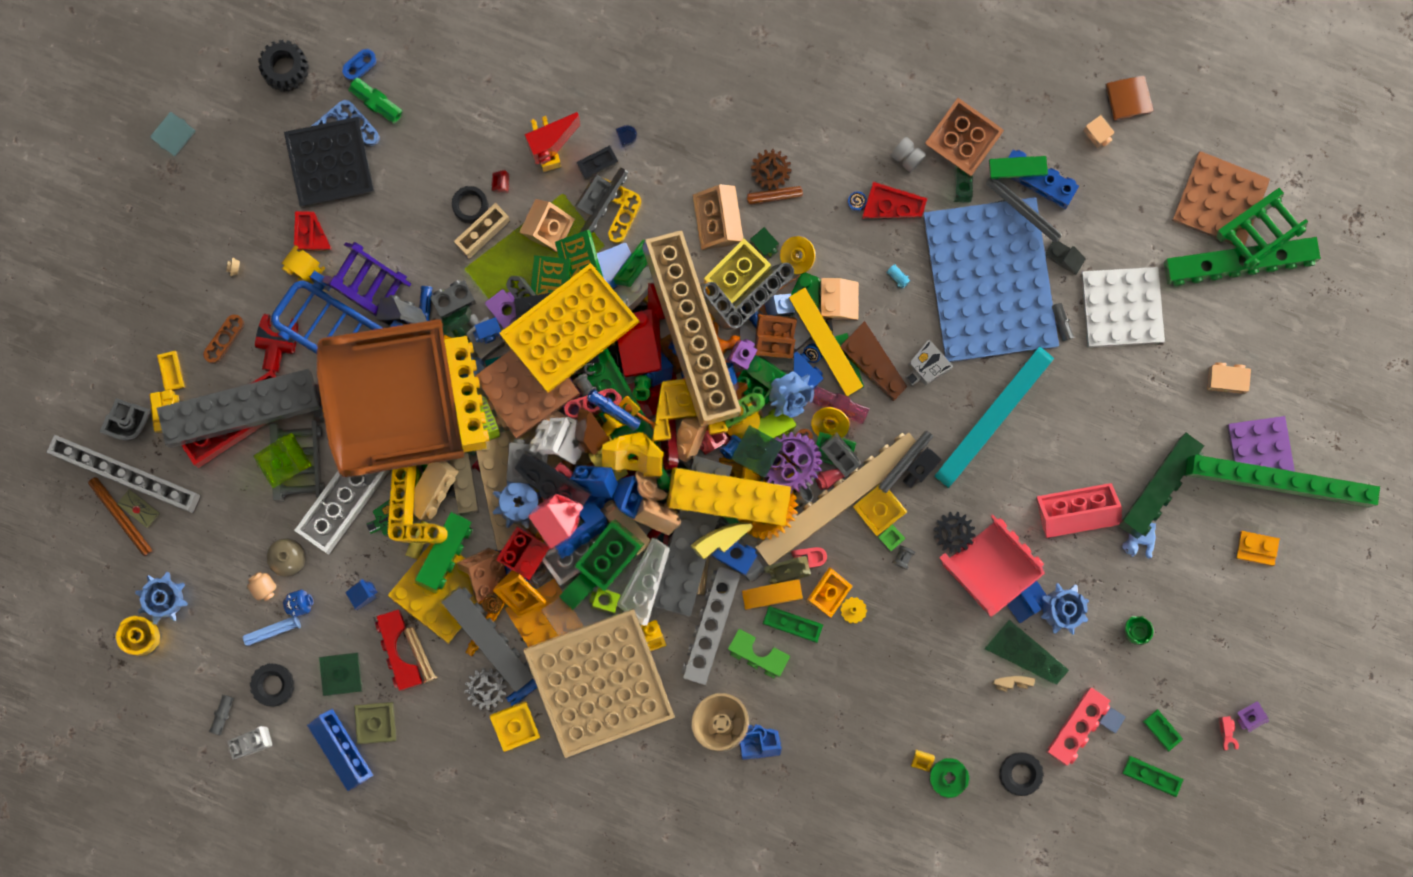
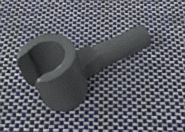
M587 363L584 368L577 370L572 375L586 373L589 376H593L595 371L588 372L587 368L595 365Z

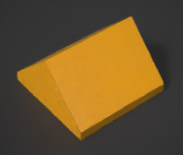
M829 567L807 599V602L832 618L852 588V585Z
M513 570L493 589L518 616L546 602L519 573Z

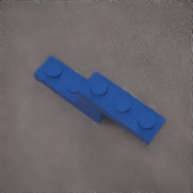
M589 496L579 516L584 524L576 528L569 538L554 546L561 559L571 555L576 549L587 544L592 538L601 534L609 525L608 521L600 509L604 508L605 503L613 500V496L611 498Z

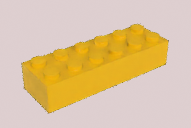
M673 468L667 507L785 526L791 487Z

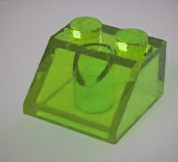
M293 433L281 437L253 455L272 488L281 485L312 466Z

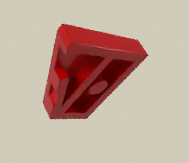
M295 211L294 245L298 246L297 250L331 251V246L315 212Z

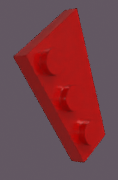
M873 182L862 219L922 218L928 198Z

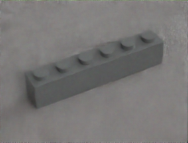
M458 586L444 597L441 603L514 691L517 692L534 678L527 662L523 664L519 659L521 654L515 647L511 649L507 645L509 640L502 632L498 634L494 629L497 625L490 617L486 619L483 616L484 610L479 603L474 604L469 599L472 597L465 587L461 589Z

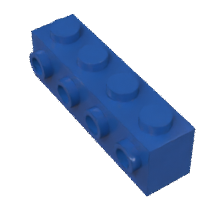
M1013 149L1008 158L1026 157L1027 154L1021 150L1016 151ZM1053 168L1048 169L1047 176L1010 178L1064 209L1068 207L1079 188L1075 180L1069 177L1064 178Z
M333 709L319 715L307 725L347 792L373 776Z

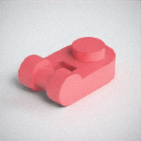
M820 547L791 551L794 558L807 555L809 568L820 567L827 560L826 551Z

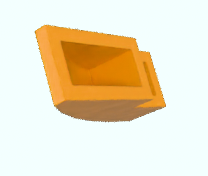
M800 579L742 591L745 610L803 599Z

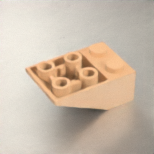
M642 498L637 515L633 520L667 535L671 534L680 525L681 521L675 508H669L666 502L661 504L655 498Z

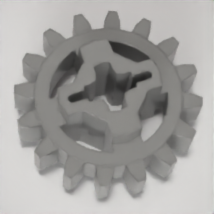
M482 668V673L475 670L476 676L469 675L471 682L465 683V685L469 686L465 693H470L467 700L473 699L472 705L476 706L479 704V709L481 710L484 706H486L487 710H490V705L497 708L496 702L503 703L501 696L507 695L503 691L504 688H507V685L502 684L505 678H498L500 672L497 671L493 674L492 668L488 672H486L485 668ZM488 676L493 677L498 684H492ZM480 678L481 682L478 686L474 687L476 680ZM486 683L489 687H495L488 690V694L478 689L483 688ZM499 691L496 698L492 700L491 696L493 693ZM474 694L483 696L484 702L478 700Z

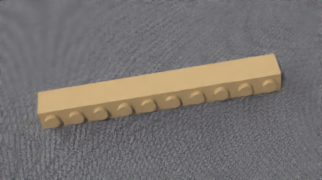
M901 433L894 439L895 443L893 445H885L879 450L880 454L874 458L873 455L863 462L865 466L861 469H855L845 481L842 478L833 484V490L822 492L818 496V501L814 504L811 501L802 508L804 510L799 515L793 514L792 517L795 521H789L791 528L784 527L785 534L779 531L778 538L772 534L771 540L766 536L764 540H758L756 542L758 546L755 547V550L767 566L773 565L881 484L916 442L910 433L906 435Z

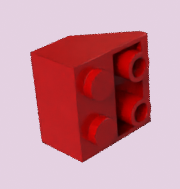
M517 526L496 560L530 580L550 547L540 537Z

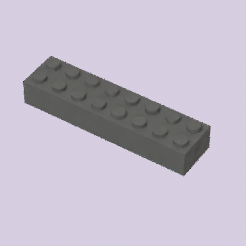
M309 369L158 407L157 412L165 445L173 448L320 410L321 408L312 372Z
M692 455L688 470L730 477L732 466ZM677 509L681 523L670 534L667 545L670 550L653 607L691 617L707 557L705 559L699 557L690 545L702 536L715 530L719 515Z

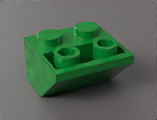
M754 355L748 370H743L737 381L747 383L748 389L743 392L746 396L751 393H759L764 397V405L770 402L769 395L772 389V382L776 378H782L787 374L765 358Z

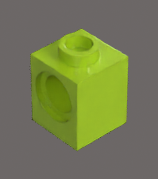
M598 587L596 592L592 591L589 600L592 603L591 609L614 615L620 594L608 590L603 591ZM599 597H607L609 604L601 605L598 600Z

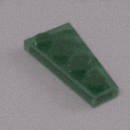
M1010 619L984 648L1056 685L1069 671L1067 667Z

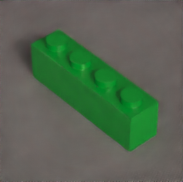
M450 512L443 526L447 531V539L443 543H434L415 579V584L436 594L439 589L442 590L447 581L444 578L447 572H452L456 564L453 562L456 555H461L464 549L462 544L465 538L469 539L473 532L471 521Z

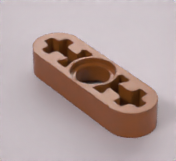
M230 315L204 350L203 356L210 364H217L221 361L243 330L244 320L239 315ZM238 319V324L240 325L232 328L231 321H237ZM228 328V329L230 330V329L232 328L231 331H232L234 334L231 335V334H230L228 331H226L225 329ZM223 334L229 336V341L226 344L219 343V337ZM216 343L219 347L223 348V350L221 351L220 349H218L215 353L217 357H212L210 359L209 352H215L217 347H215L214 344Z

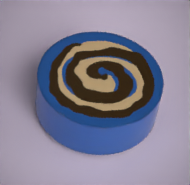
M859 191L851 193L848 198L850 209L861 211L865 208L867 203L865 194Z
M815 343L808 344L803 351V354L808 357L811 363H817L823 357Z

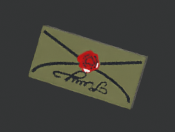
M130 489L117 503V505L146 528H149L160 514Z

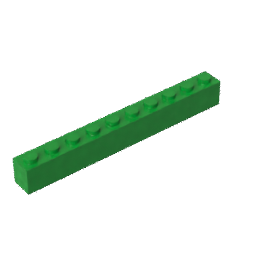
M1201 455L1189 456L1187 460L1186 476L1364 507L1378 506L1380 486Z

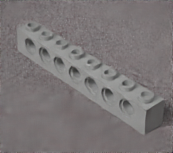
M54 435L46 452L191 513L194 512L200 495L56 435Z

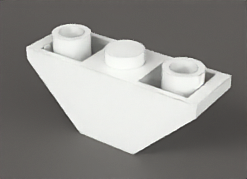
M259 727L227 741L233 760L273 746L267 727Z

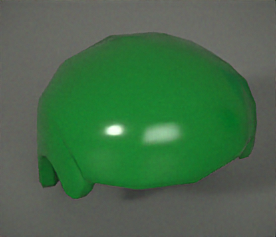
M1131 616L1125 623L1124 633L1130 643L1144 645L1152 639L1154 628L1152 623L1144 616Z

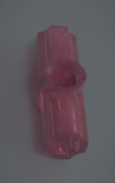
M819 386L815 389L813 403L824 408L832 407L839 409L849 419L860 424L864 423L870 410L869 408L853 402L852 399L843 394H835Z

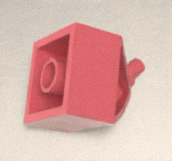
M555 494L539 504L528 517L551 549L569 538L578 527L582 505Z

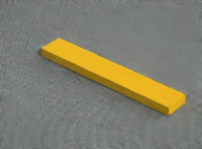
M806 288L788 297L844 394L849 396L862 388V383Z

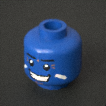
M305 590L288 593L285 600H283L285 612L292 617L308 614L311 611V606L314 604L311 594H308Z

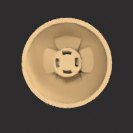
M725 693L713 694L702 700L696 707L692 717V730L695 738L701 745L714 751H726L737 746L746 736L749 727V717L743 703L738 698Z

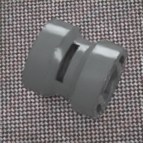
M801 486L800 492L793 489V494L797 497L795 502L798 504L794 509L813 500V493L809 486H807V489Z

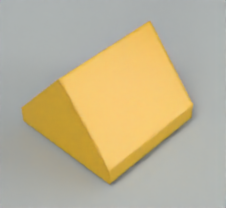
M915 749L911 766L929 772L935 757L932 754Z

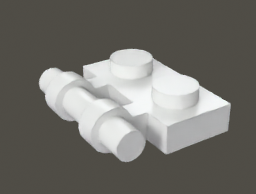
M550 418V421L542 420L541 424L537 426L535 438L530 442L529 453L536 455L537 451H539L540 454H557L570 424L567 418Z

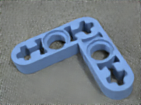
M348 100L339 102L312 125L324 124L330 117H335L337 121L359 117V119L363 120L362 131L366 129L369 134L372 135L374 133V140L371 141L370 139L366 140L367 136L362 132L364 143L367 146H374L379 141V134L376 129ZM343 106L349 107V111L352 114L351 117L346 112H343Z

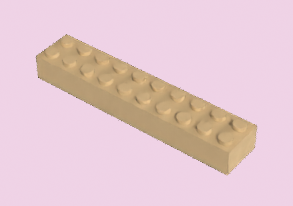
M682 230L646 239L642 248L700 427L737 417L741 409Z

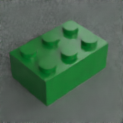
M614 519L577 562L575 567L605 591L645 544Z

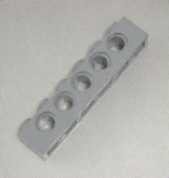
M718 567L717 571L713 570L710 581H713L712 589H707L704 598L708 600L706 608H701L698 617L702 619L700 626L696 625L693 637H696L694 645L690 644L687 652L690 658L688 663L684 662L681 674H684V679L706 685L741 573ZM720 583H724L728 587L727 592L724 594H720L716 590L717 585ZM713 602H719L722 605V609L719 612L711 610L710 606ZM713 620L716 623V628L713 631L706 630L704 626L706 621ZM704 638L710 642V647L706 650L699 647V641ZM696 657H701L704 660L703 667H694L693 660Z

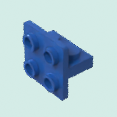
M1035 581L1009 602L1007 606L1018 623H1022L1042 610V597L1047 595L1038 581Z

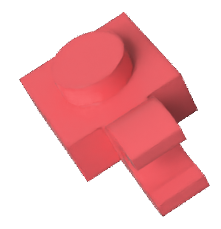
M1230 716L1219 717L1224 751L1228 750L1229 742L1233 743L1234 749H1238L1239 743L1232 737L1235 731L1234 721L1231 720Z

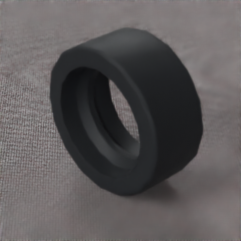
M465 186L455 192L452 198V209L460 221L473 224L488 210V201L481 189L475 186ZM467 194H474L481 201L479 212L472 216L463 214L459 208L461 198Z

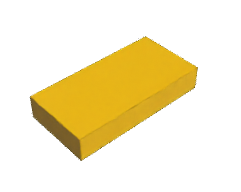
M177 351L157 355L165 391L185 388Z

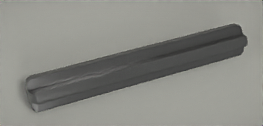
M924 431L878 487L882 492L887 493L930 442L933 435L929 431Z

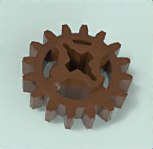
M765 149L764 155L758 153V159H753L755 165L751 166V170L755 172L751 176L752 178L757 177L755 184L761 182L762 189L765 185L768 186V190H771L772 186L778 189L779 184L783 187L785 186L784 180L789 181L790 177L787 174L792 172V169L788 168L791 166V162H786L787 155L781 156L782 151L776 154L774 149L771 150V153H768ZM769 158V160L766 163H761L765 159ZM776 159H777L778 161H780V162L782 163V165H779V164L776 162ZM771 163H773L772 176H770L769 167L771 166ZM760 174H763L767 180L762 178ZM777 176H781L778 180L774 181Z

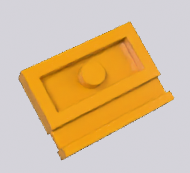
M1240 531L1235 559L1275 566L1280 538Z

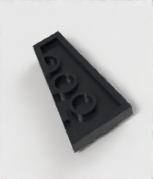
M527 451L523 453L515 466L519 474L531 486H534L544 499H549L558 494L574 501L576 504H581L583 507L592 493Z

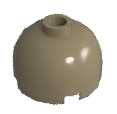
M289 538L275 541L269 547L266 555L267 564L275 574L283 577L296 575V573L303 569L306 562V552L302 545L296 540Z

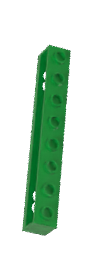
M1317 237L1287 241L1260 260L1261 263L1254 269L1249 268L1244 271L1243 266L1239 263V257L1243 255L1237 248L1167 258L1163 262L1167 284L1181 286L1187 281L1200 283L1204 281L1203 279L1208 278L1211 281L1222 279V276L1228 275L1229 278L1240 277L1242 273L1256 275L1262 270H1267V273L1278 271V268L1283 267L1286 270L1295 269L1297 265L1311 267L1316 265V262L1321 259ZM1259 245L1246 247L1253 256L1262 250ZM1284 250L1287 253V258L1281 261L1276 257L1277 251ZM1202 262H1211L1212 269L1210 271H1204L1201 268Z

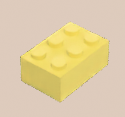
M743 239L704 278V282H715L731 303L734 304L771 269V264Z

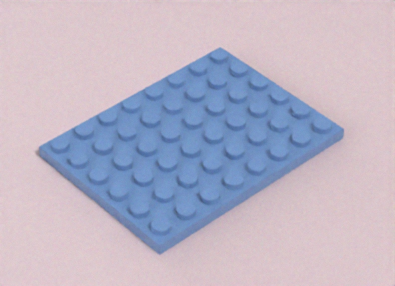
M1036 197L1021 199L1039 214ZM1006 201L923 213L944 356L949 362L1034 351L1039 346L1043 349L1059 347L1055 315L1052 310L1053 302L1042 232Z

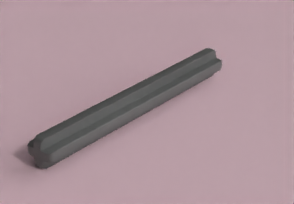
M989 178L987 180V186L1055 243L1060 240L1062 234L998 179Z

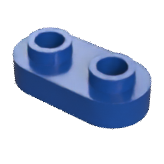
M363 49L344 64L342 68L344 77L349 81H353L357 77L361 78L375 66L376 56L374 52L370 49ZM370 58V61L365 63L364 59ZM356 70V73L351 75L350 71Z

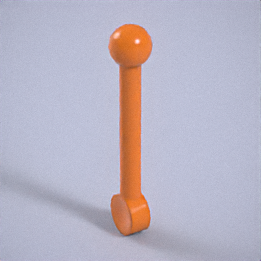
M630 404L625 405V411L632 412V406ZM639 412L636 414V416L652 425V428L654 429L655 422L649 420Z

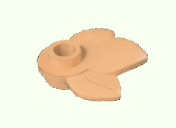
M640 471L635 473L638 482V492L643 498H655L657 500H664L667 493L657 488L656 477H646Z

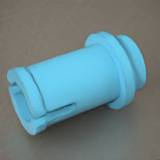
M896 264L886 272L898 283L897 286L902 289L911 281L909 276H906Z

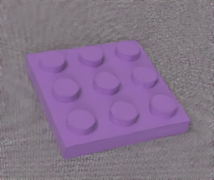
M1285 416L1227 425L1233 461L1295 472Z

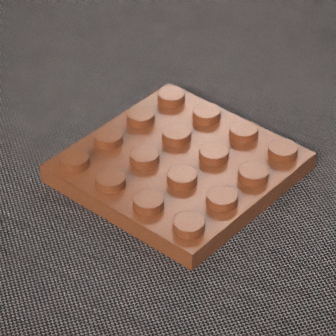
M1199 151L1172 221L1218 239L1217 233L1219 229L1263 199L1270 178ZM1241 228L1236 232V236L1245 246L1249 233ZM1224 240V242L1233 245L1230 240Z
M512 350L474 376L478 377L480 386L517 439L580 395L569 377L547 393Z

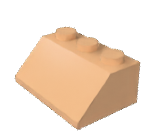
M717 185L693 194L701 250L731 246L743 240L735 186Z

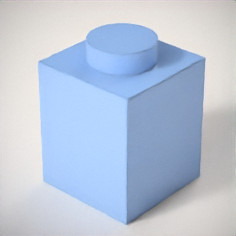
M791 294L772 296L765 303L767 315L787 317L794 313V307L788 298Z

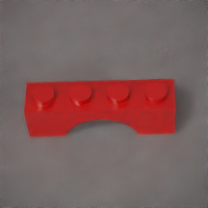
M397 609L376 616L375 626L377 632H381L383 640L380 641L383 651H387L389 656L386 661L389 670L393 669L395 677H392L395 689L398 688L399 691H404L423 685L418 665L407 664L400 658L397 652L398 638L406 629L401 610Z

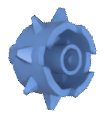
M792 371L782 378H776L772 382L769 400L772 402L771 406H776L774 414L776 417L784 414L792 418L805 411L803 407L808 401L811 403L814 397V390L812 389L814 386L808 385L810 375L807 374L801 378L796 372Z
M507 481V487L502 492H493V495L499 499L498 507L492 512L493 514H502L503 518L506 519L507 528L513 523H522L527 529L529 528L530 520L528 516L537 507L538 499L542 496L540 492H535L529 483ZM520 499L523 506L515 507V502L513 501Z
M166 572L162 579H154L148 575V583L143 586V590L135 592L136 595L141 597L140 603L142 607L138 610V613L147 612L152 615L153 624L156 625L161 618H170L176 621L175 614L182 606L188 605V602L183 600L181 591L185 584L172 582L169 572ZM160 595L165 596L163 602L159 601L161 599Z
M1057 583L1055 591L1042 597L1043 615L1041 618L1046 619L1048 624L1053 627V633L1055 634L1061 628H1065L1073 635L1074 628L1082 624V622L1088 621L1085 613L1088 611L1087 603L1089 600L1084 599L1082 595L1077 593L1078 586L1075 584L1069 590H1063L1059 583Z

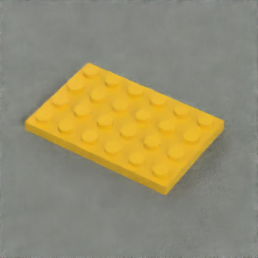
M590 263L499 334L544 390L549 393L637 325L639 320Z

